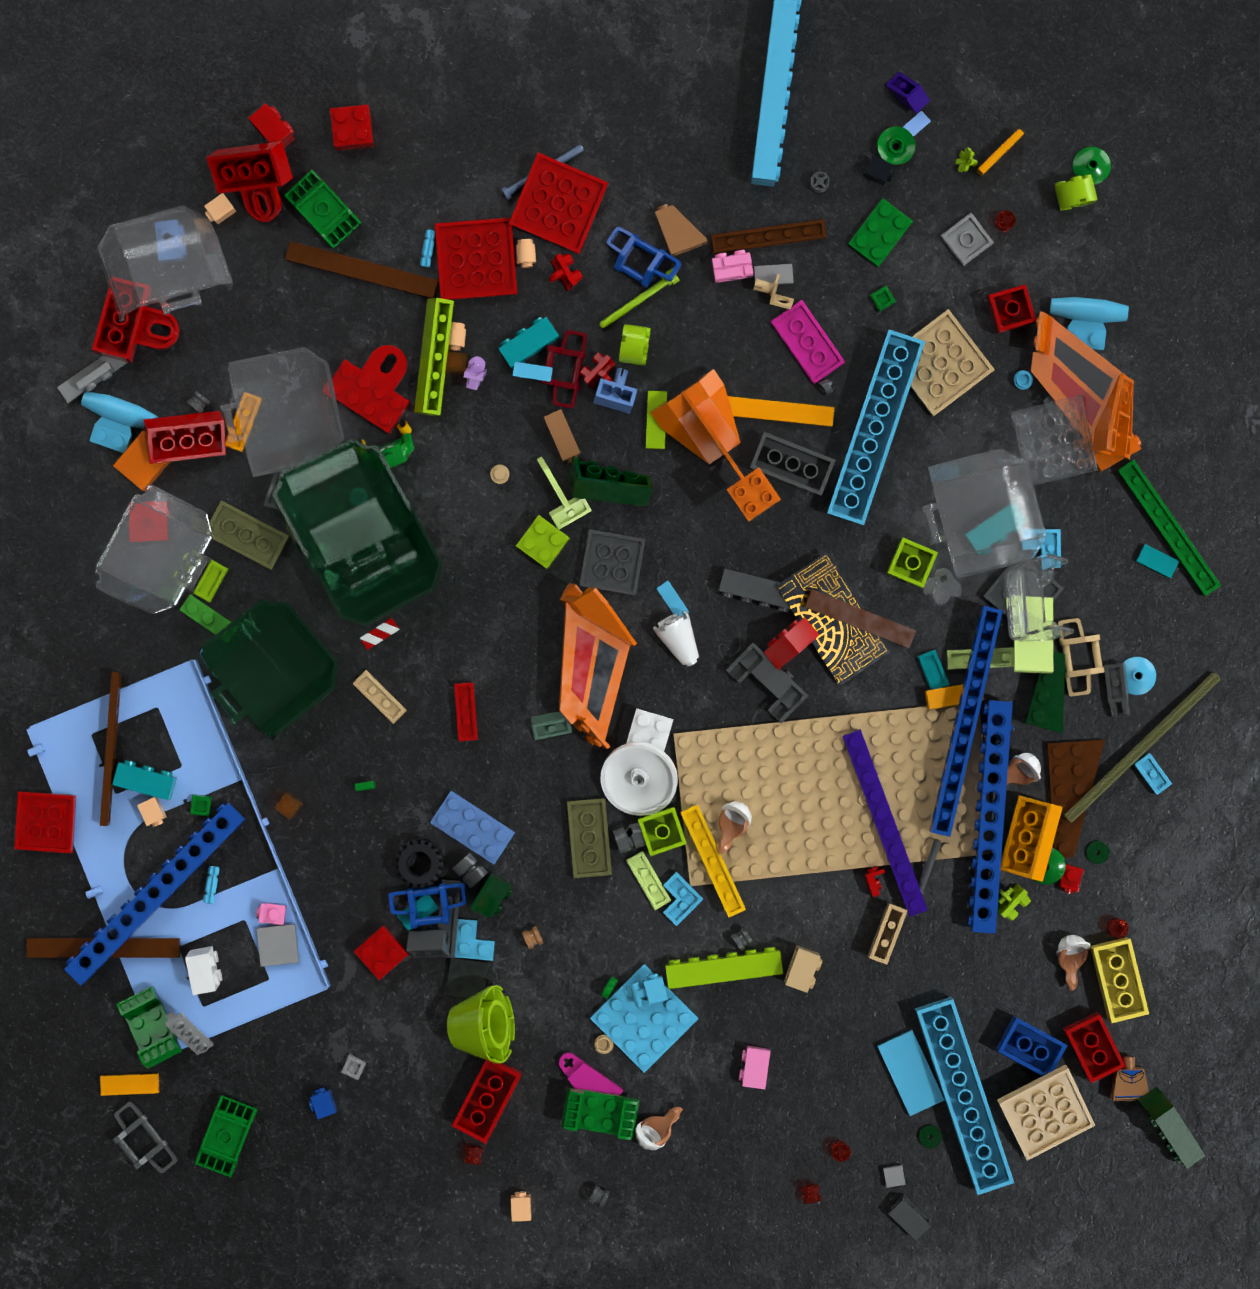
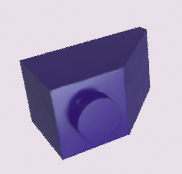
M898 72L886 84L887 88L907 108L916 114L930 101L921 85L901 72Z

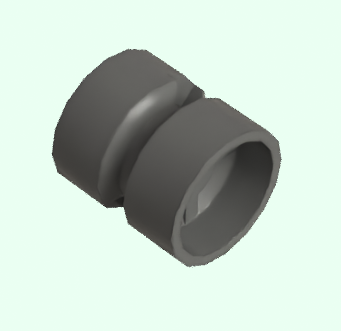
M639 822L628 825L627 829L621 827L613 830L621 854L631 851L632 847L637 849L646 845Z
M471 853L452 868L458 877H463V882L469 889L488 873L482 865L476 864L477 859Z

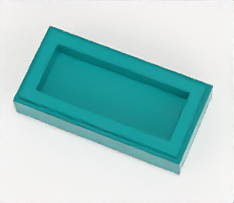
M1146 544L1143 545L1136 559V562L1168 578L1172 577L1179 563L1178 560Z
M935 649L917 656L930 690L950 685Z
M430 895L422 896L416 901L418 918L428 917L440 908ZM410 914L397 915L406 929L410 931Z

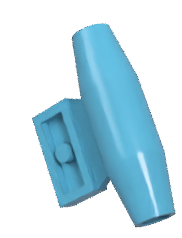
M1082 297L1051 298L1050 314L1071 319L1072 321L1067 329L1092 349L1104 350L1106 329L1103 323L1124 322L1128 318L1129 306L1116 302Z
M86 391L81 401L83 407L101 416L94 425L90 441L122 453L130 446L133 436L131 427L144 429L143 419L158 418L155 414L136 404L111 395Z

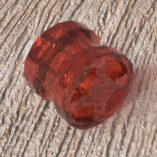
M1008 210L1000 212L995 220L996 227L1003 232L1011 230L1016 223L1014 213Z
M1114 918L1108 922L1107 930L1111 936L1123 938L1128 933L1129 927L1124 920Z
M840 1140L834 1142L830 1150L832 1157L838 1162H844L849 1159L851 1153L848 1144Z
M465 1146L466 1156L463 1158V1162L475 1165L482 1164L481 1154L484 1148Z
M809 1184L800 1187L801 1192L804 1193L803 1203L809 1204L822 1200V1196L818 1191L820 1189L819 1184Z

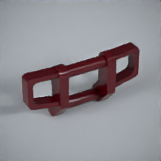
M567 330L561 348L546 345V367H552L554 354L576 358L571 383L551 379L550 382L540 380L541 384L554 387V406L569 409L575 407L577 391L580 390V371L583 359L586 357V333ZM569 335L583 337L581 352L565 349ZM557 387L574 390L571 404L557 402Z

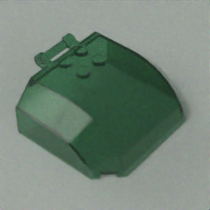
M350 439L283 470L280 474L277 488L274 489L272 495L284 524L308 569H329L346 561L351 573L357 571V568L379 558L387 557L382 543L397 537L414 520L412 507L379 447L372 444L370 446L362 444L355 439ZM374 547L377 549V551L354 562L352 560L353 557Z
M403 496V500L377 515L369 502L364 504V507L341 519L339 525L341 534L313 548L304 549L339 618L368 626L435 590L443 562L409 496ZM367 513L369 514V519L348 530L346 529L345 525Z
M260 599L203 644L199 650V654L207 668L221 684L210 694L211 697L217 699L232 717L231 720L234 724L247 715L254 725L271 740H275L306 715L336 687L335 680L338 661L288 602H271ZM224 690L228 692L242 709L239 713L222 695Z

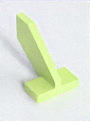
M542 457L537 459L563 504L549 512L559 530L592 511L586 499L573 498L567 501Z

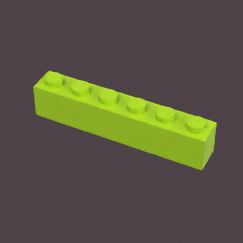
M441 298L427 299L414 413L428 416L441 414L454 304L452 300Z
M775 947L764 948L763 952H757L756 949L746 950L745 954L740 955L737 952L726 953L725 957H718V954L708 955L707 959L699 960V957L688 958L687 962H680V959L670 960L669 964H665L668 989L783 974L780 950H776Z

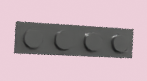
M442 879V883H446V885L462 883V881ZM447 888L449 905L459 903L461 888ZM440 898L439 916L442 915L441 898ZM459 907L450 909V924L443 925V923H438L437 930H445L446 937H450V954L447 958H455Z

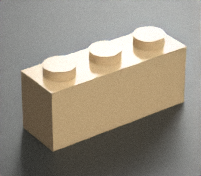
M889 902L887 903L867 955L870 959L888 964L908 910Z

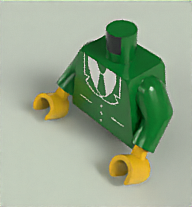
M405 421L406 425L404 427H401L400 424L397 425L402 434L401 438L371 451H368L363 439L361 440L362 445L358 446L354 443L357 454H360L367 468L371 470L377 469L382 472L407 461L410 453L414 450L410 434L412 429L407 421Z

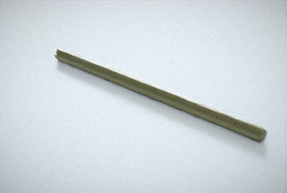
M1215 672L1211 673L1064 814L1066 820L1072 823L1206 695L1220 681V677Z

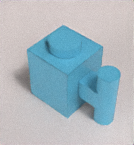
M655 973L646 976L647 979L643 980L645 986L643 989H639L638 982L630 984L636 1007L643 1005L642 998L646 996L649 1004L668 1000L662 975L658 976Z

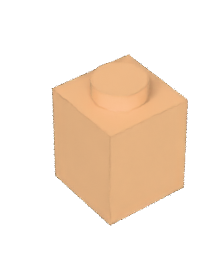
M224 193L204 206L207 209L205 214L211 222L215 221L217 224L236 212Z
M157 797L137 805L146 826L152 824L154 828L164 823L162 819L167 818Z
M520 1191L515 1192V1195H511L512 1222L531 1221V1194Z

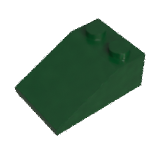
M492 872L470 909L490 918L493 914L497 916L503 907L500 905L503 898L507 900L513 891L510 888L512 884Z

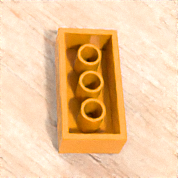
M1019 795L1000 870L1043 882L1063 807Z

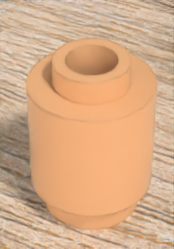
M532 239L518 240V245H516L517 264L521 265V268L533 267L532 264L536 263L535 244H533Z
M451 322L449 350L460 351L461 348L465 347V324Z

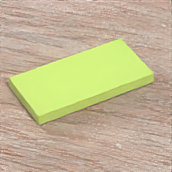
M1014 597V672L1053 673V598Z

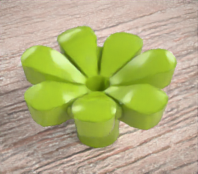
M967 147L965 152L960 151L959 156L961 158L955 161V164L959 165V172L968 171L969 166H977L978 162L973 159L974 152L972 149Z

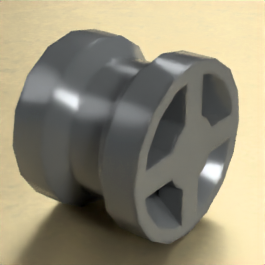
M824 172L814 173L810 180L811 189L816 193L825 192L830 183L828 175Z
M195 391L193 393L194 396L192 399H188L187 403L199 413H203L204 407L211 402L198 391Z
M744 927L737 934L731 935L741 951L745 949L746 945L754 943Z
M595 1185L588 1203H594L598 1205V1208L602 1209L610 1191H603L599 1186Z

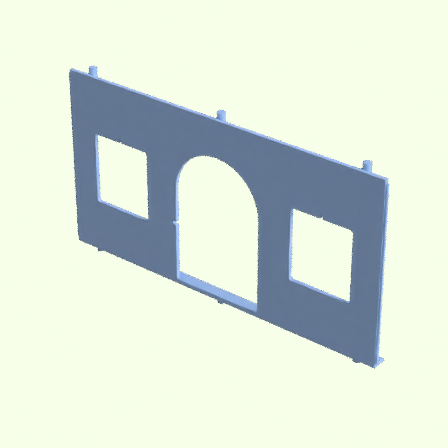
M192 659L122 688L120 691L118 723L154 708L159 709L182 764L181 768L171 771L173 773L172 776L177 777L171 800L159 798L164 811L184 804V799H187V802L191 801L192 794L206 795L242 780L278 869L215 894L213 904L204 903L203 900L180 908L159 907L130 938H180V946L244 920L259 952L257 928L279 925L259 923V918H256L257 908L261 907L262 903L287 905L284 925L296 924L300 961L299 963L264 966L269 977L268 981L210 1005L202 1006L198 994H192L190 979L187 980V977H189L188 970L181 953L180 958H120L134 994L154 986L167 1014L172 1011L176 1015L183 1013L200 1031L210 1038L327 990L331 985L324 970L325 967H328L327 961L325 959L321 961L266 829V826L270 824L267 817L263 819L261 817L207 685L212 682L209 675L204 677L198 661ZM110 694L29 726L30 728L27 729L33 748L27 750L30 757L37 755L52 794L77 795L73 845L91 886V890L86 891V896L88 899L95 896L106 926L108 925L106 921L113 914L118 915L122 911L120 907L127 900L131 902L136 897L134 895L135 890L130 885L125 873L124 854L130 836L144 822L137 805L154 798V796L132 790H125L116 794L113 789L110 825L100 826L104 766L100 767V764L103 762L92 734L107 728ZM138 901L136 909L143 912L145 910V903ZM124 915L122 922L129 926L132 919L129 915ZM110 929L111 938H117V930ZM178 1039L181 1049L188 1047L183 1041Z

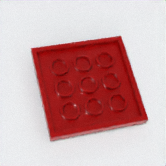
M538 152L508 224L580 254L608 182Z
M511 218L435 223L441 299L457 300L518 295L512 225L508 224Z

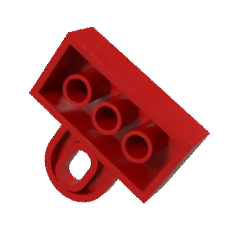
M282 141L217 149L206 157L217 194L240 191L247 212L254 219L261 222L271 221L280 213L281 199L277 187L283 186L293 178ZM258 195L264 198L267 212L261 208Z
M112 276L92 351L101 356L133 363L137 345L156 350H164L173 346L179 337L180 329L178 322L170 313L148 307L152 294V289L149 285ZM158 324L169 327L171 333L164 337L151 333V328L153 325Z
M384 345L374 350L362 369L344 359L324 392L391 435L411 404L409 400L395 392V389L406 374L407 359L399 348L392 345ZM395 355L397 361L389 373L381 372V365L387 356Z

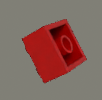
M265 103L249 117L253 126L268 143L282 141L285 149L295 140L292 135L294 133L293 128L286 120L283 122L280 120L282 117L273 105L269 107Z
M369 105L330 108L333 143L336 151L374 147Z
M1026 284L993 293L986 297L996 334L1025 327L1036 322Z
M805 617L800 622L797 620L792 622L788 626L790 630L785 628L777 635L779 639L775 637L767 644L769 648L763 653L778 670L820 635Z
M385 924L354 951L378 980L382 979L409 955L406 951L407 949Z

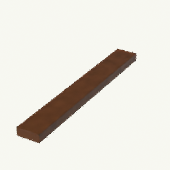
M292 241L289 243L285 260L430 299L434 298L438 285V280Z
M121 672L111 673L100 826H109L111 819Z
M27 938V958H71L73 955L77 957L81 953L79 950L81 946L87 941L90 943L94 938ZM128 938L110 958H180V938ZM98 942L95 945V950L98 953H102L104 945Z

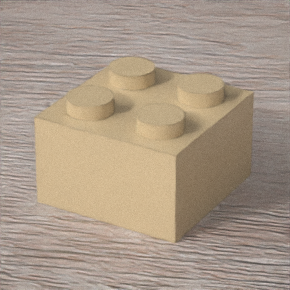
M796 945L784 978L785 985L807 993L809 989H813L816 980L814 973L819 971L822 964L819 953Z

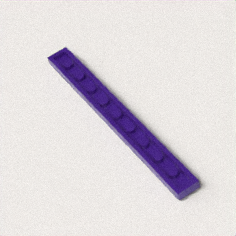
M861 729L842 736L905 907L908 910V915L911 917L925 912L928 909Z

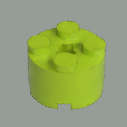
M1091 175L1076 176L1070 178L1071 181H1061L1054 184L1060 211L1070 210L1073 207H1082L1098 201Z
M624 324L619 362L646 365L651 328Z

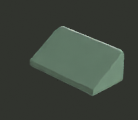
M560 711L530 718L535 740L572 733L571 724Z

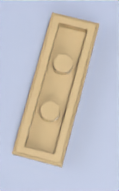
M367 670L352 683L393 724L407 711Z

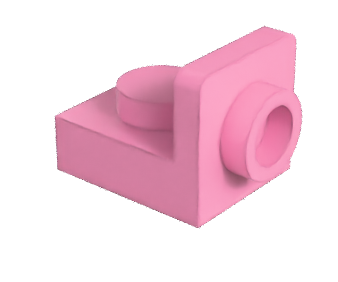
M262 903L261 907L257 908L256 918H259V923L284 925L287 905Z

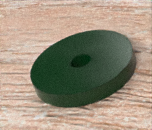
M1094 841L1088 845L1086 856L1090 862L1102 864L1109 857V848L1101 841Z
M927 1125L920 1130L919 1141L925 1148L932 1149L941 1143L942 1134L936 1126Z

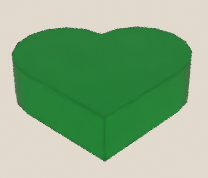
M614 977L609 979L601 997L608 1000L618 979Z

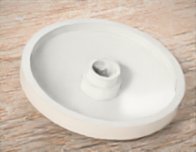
M642 742L627 743L613 750L603 764L600 777L602 790L610 803L625 813L637 816L654 814L664 809L673 799L678 783L676 767L671 758L660 748Z

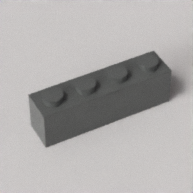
M724 568L718 590L722 592L721 596L733 598V595L741 597L740 601L751 603L754 600L759 602V606L770 608V605L778 606L777 610L787 613L791 610L777 588L780 582Z

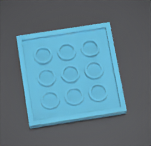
M645 964L590 1017L644 1073L699 1019L666 985L665 989L668 1000L649 1004L646 996L642 998L643 1005L636 1007L630 984L638 982L639 989L645 988L643 980L647 979L646 976L654 974Z

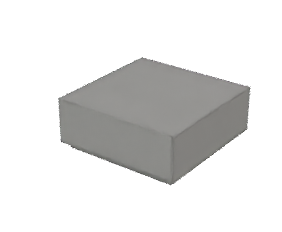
M349 1054L341 1073L359 1080L367 1062Z
M902 1164L883 1168L886 1188L906 1185Z

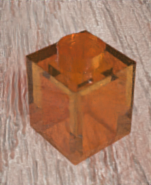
M448 351L446 372L464 375L468 363V354Z
M286 792L274 809L290 820L301 808L303 802L289 792Z

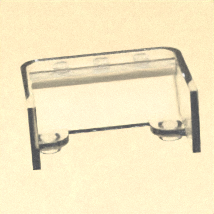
M1044 554L1010 566L1006 570L1004 578L1008 630L1012 640L1051 641L1074 633V629L1059 626L1053 621L1046 622L1043 586L1049 585L1052 582L1054 568L1068 563V559Z

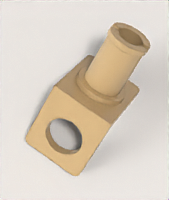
M780 274L777 275L773 283L756 279L754 291L770 294L771 305L786 309L792 308L793 298L776 294ZM779 300H783L788 303H781L779 302Z

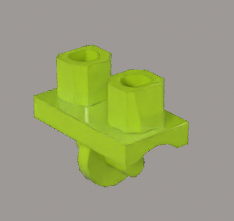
M1018 884L1013 889L1009 887L1005 892L1000 889L999 893L1002 896L998 899L997 912L1004 918L1013 921L1018 916V912L1014 908L1018 904L1025 907L1031 902L1027 895L1028 892Z

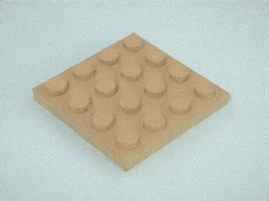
M949 309L912 336L925 341L910 387L933 417L995 370Z
M1066 1064L997 1100L1027 1161L1095 1126Z

